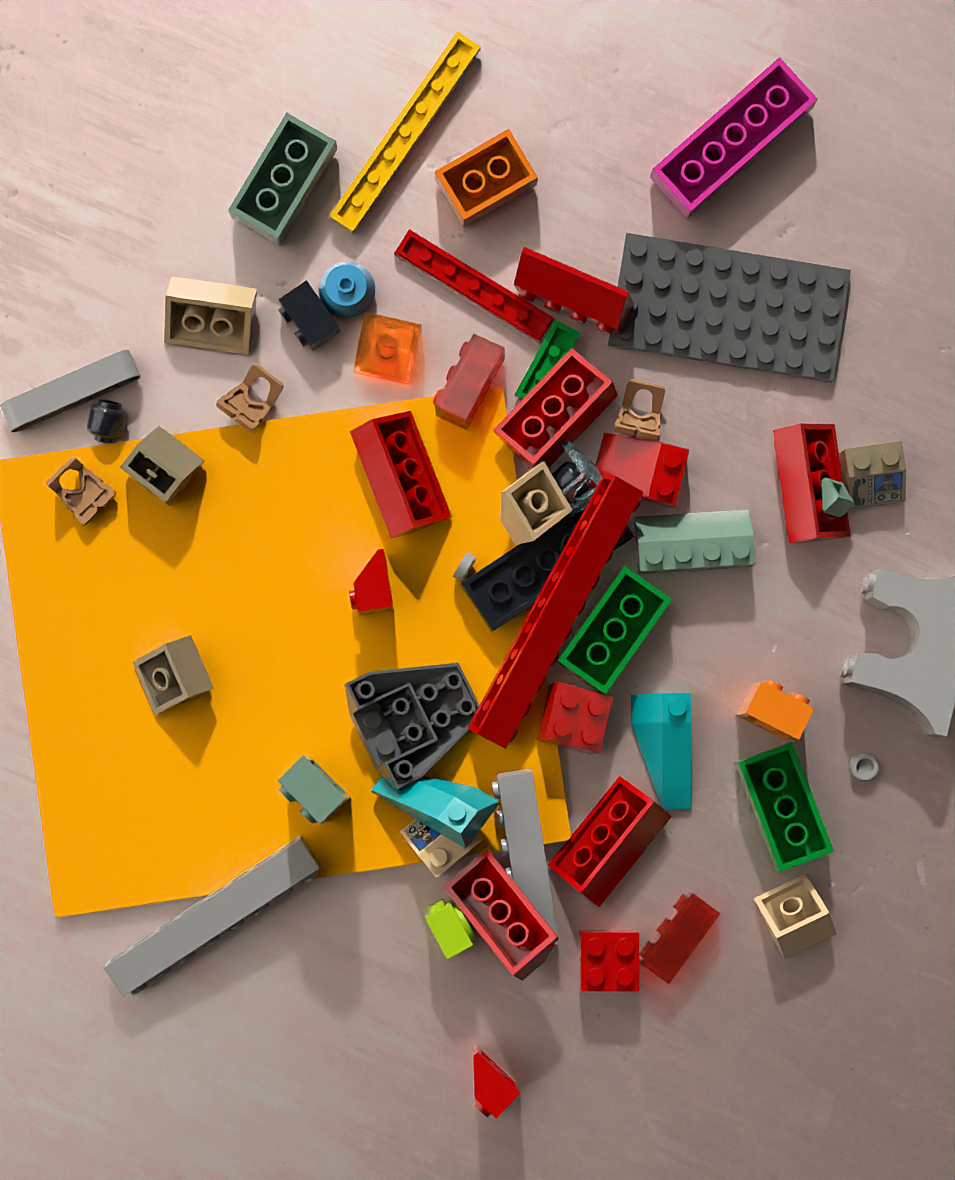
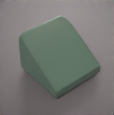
M824 478L822 480L823 511L836 517L843 516L854 505V501L842 482Z

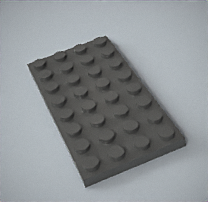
M626 233L617 287L629 291L634 306L621 334L612 332L609 335L608 346L832 383L834 381L851 270Z

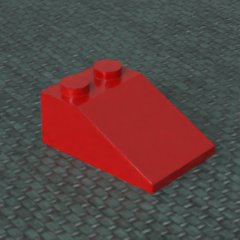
M604 432L590 488L596 489L605 472L615 475L643 491L640 498L641 501L673 509L677 502L689 449L662 442Z

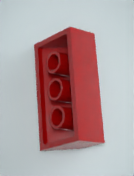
M523 248L513 284L517 291H519L518 295L531 302H534L535 298L545 302L544 307L556 313H559L560 310L566 311L571 314V319L581 324H585L586 321L596 324V329L604 334L611 335L612 332L621 334L634 306L629 291L531 249Z
M571 348L493 431L528 468L532 469L543 461L549 468L610 405L618 394L613 381Z
M411 411L374 418L350 431L391 539L413 533L452 517Z
M800 423L773 430L774 448L777 456L778 476L781 483L782 504L785 511L786 532L789 543H808L850 537L848 512L841 517H836L824 513L822 507V480L829 478L843 483L835 424Z
M619 776L547 866L600 907L672 816L654 800Z
M489 849L482 852L443 886L512 976L522 981L546 961L559 939Z

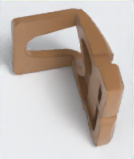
M254 363L243 382L230 390L226 396L223 395L217 400L216 407L230 418L235 417L234 421L248 432H253L274 406L284 385L260 365ZM258 377H263L270 383L267 401L253 402L249 399L248 388Z
M633 379L629 380L622 407L615 422L614 431L630 436L637 434L639 438L658 441L661 432L660 411L665 395V387ZM646 389L653 396L652 412L645 416H638L632 411L630 406L636 393L639 390Z
M71 457L46 482L47 486L62 499L67 508L75 513L74 516L82 525H87L99 513V508H104L116 496V492L109 485H104L102 479L88 470L75 457ZM69 469L78 471L80 489L69 490L62 488L59 482L62 474Z

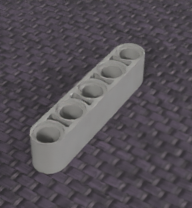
M123 350L3 402L0 407L11 432H18L139 379L140 374L130 351Z

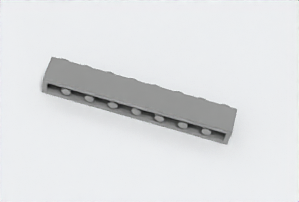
M300 835L108 960L103 968L122 996L129 992L135 995L147 987L145 982L155 976L158 980L172 970L170 966L178 960L182 964L196 955L194 950L204 944L207 948L220 939L218 934L224 930L229 929L231 932L240 927L245 922L243 918L253 912L256 916L269 907L267 902L273 898L278 897L280 900L289 895L294 890L292 886L302 881L305 884L318 875L316 870L320 868V862L302 835Z

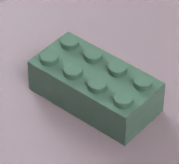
M286 112L229 207L228 211L231 218L280 246L338 150L336 140Z
M303 755L278 780L282 785L278 790L290 802L298 801L303 806L300 812L311 823L318 822L321 824L327 822L351 798L310 756Z

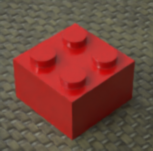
M561 682L550 684L536 740L589 755L600 753L613 697Z
M579 930V990L581 992H639V932L637 930Z

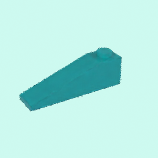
M691 693L631 695V725L638 740L660 806L664 810L691 809Z
M382 776L371 790L372 793L465 849L500 804L498 800L476 787L422 776L396 790Z

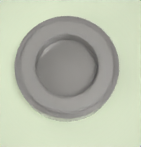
M467 552L454 572L453 577L461 582L464 581L476 561V556Z
M859 753L850 760L849 771L852 777L858 781H870L877 776L879 763L872 754Z

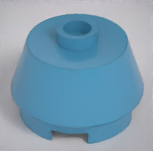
M340 262L332 265L322 275L319 282V297L327 310L333 315L343 318L356 317L364 313L372 304L375 297V282L370 272L362 265L354 262Z

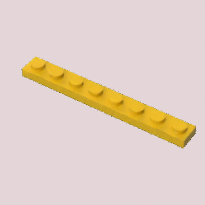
M457 31L331 212L329 215L330 219L354 234L481 50V46Z

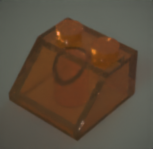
M365 312L358 342L354 373L409 385L422 333V324Z

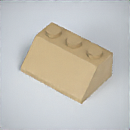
M172 277L165 296L164 343L249 355L256 313L257 289Z

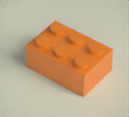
M509 129L435 171V181L463 228L537 186L538 176Z
M769 679L752 684L736 716L786 741L799 740L815 709L808 705L810 700L795 692L790 695L782 692L783 686Z

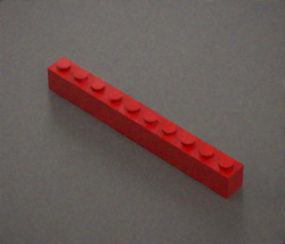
M604 472L473 716L468 729L505 749L515 739L517 727L522 718L529 713L531 701L536 692L540 691L543 687L547 671L557 661L561 645L571 635L572 625L576 617L583 612L590 591L597 586L604 565L613 556V548L618 539L625 534L628 520L632 513L639 508L643 491L615 475Z

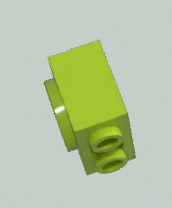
M441 899L427 908L429 913L425 914V919L446 959L466 950L478 941L465 914L458 905L454 907L451 901L445 904L444 900Z

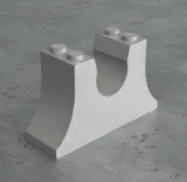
M877 569L863 579L861 593L864 594L863 601L878 610L892 611L902 617L909 629V643L904 653L896 659L886 658L878 653H858L849 656L848 660L843 661L840 677H844L842 684L871 691L895 701L914 716L921 726L924 735L934 738L947 737L955 705V576L943 579H923Z

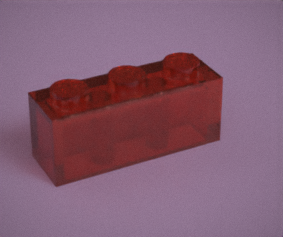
M473 334L469 342L465 341L459 352L460 360L456 366L452 365L446 376L447 384L443 390L439 389L433 400L437 417L465 430L468 429L505 360V347L476 334Z
M690 891L687 895L682 893L673 905L676 911L670 919L667 917L663 918L655 930L659 933L653 942L648 940L639 951L641 956L639 963L667 984H670L721 914Z

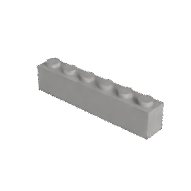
M530 768L496 774L497 781L492 782L494 799H500L502 810L496 812L499 828L505 827L506 839H501L503 856H509L511 867L505 868L506 872L557 934L532 770Z

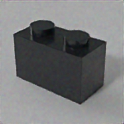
M307 280L278 299L281 308L278 309L279 313L287 324L291 321L298 330L294 334L303 347L309 345L313 351L340 333L338 324Z

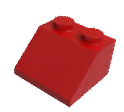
M384 548L378 549L353 582L354 590H349L351 608L353 610L357 609L360 616L394 611Z
M476 1046L473 1049L475 1106L487 1118L491 1114L497 1119L521 1093L520 1087L489 1056Z

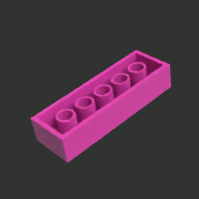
M779 57L652 169L650 178L688 219L811 111L818 98Z

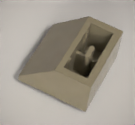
M158 426L136 445L120 468L170 506L205 460L162 427Z

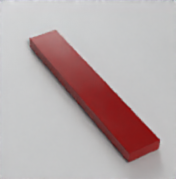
M410 229L394 252L395 256L537 343H540L554 321V317Z

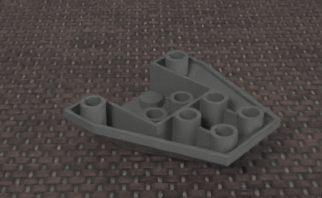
M459 663L372 671L344 684L349 715L374 767L395 790L421 778L469 730L468 726L479 707Z

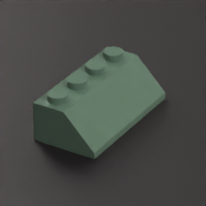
M749 510L634 517L638 574L753 567L756 564L754 533Z

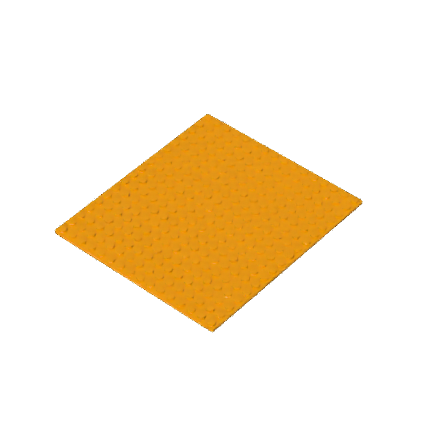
M497 386L261 421L253 432H248L241 425H232L171 434L205 460V462L170 506L120 468L136 445L143 439L0 460V523L52 905L56 917L209 895L300 835H302L320 862V868L316 870L318 875L313 879L423 863L400 833L415 818L371 791L382 775L374 767L349 715L344 684L372 671L459 663L480 705L533 605L491 632L460 586L462 582L453 577L454 572L467 552L476 556V561L465 580L517 546L500 521L501 492L517 481L513 452L493 431L507 416L504 391L501 387ZM411 411L452 517L413 533L391 539L350 431L374 418ZM71 457L78 459L88 470L102 479L104 485H109L116 492V496L104 508H99V513L87 525H82L74 516L75 513L71 512L62 499L46 484ZM72 469L64 472L59 479L61 487L69 490L80 489L79 472ZM384 548L394 611L360 616L357 609L353 610L351 608L349 590H354L353 582L376 551ZM191 635L214 689L155 715L133 662L166 643ZM546 673L543 687L540 691L536 692L531 701L529 713L522 718L517 727L515 739L508 744L506 749L469 729L423 775L476 787L494 798L492 782L497 781L496 774L531 768L543 844L567 841L571 837L558 746L536 740L549 689ZM303 755L310 756L351 797L325 823L309 822L300 812L303 806L298 801L290 802L278 790L282 786L278 780ZM496 799L500 804L477 833L482 841L464 856L481 854L486 849H489L490 852L502 851L501 839H506L505 827L499 828L496 811L502 810L500 799Z

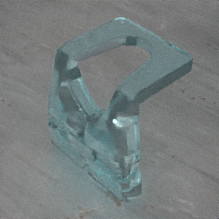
M565 441L561 445L579 468L581 474L562 490V494L576 507L583 510L596 488L580 498L575 497L576 492L589 477L598 485L602 476L590 458L570 441Z

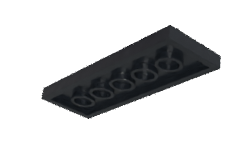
M591 497L573 508V511L534 541L517 545L460 583V586L491 632L535 603ZM628 526L625 534L618 539L613 551L635 537Z

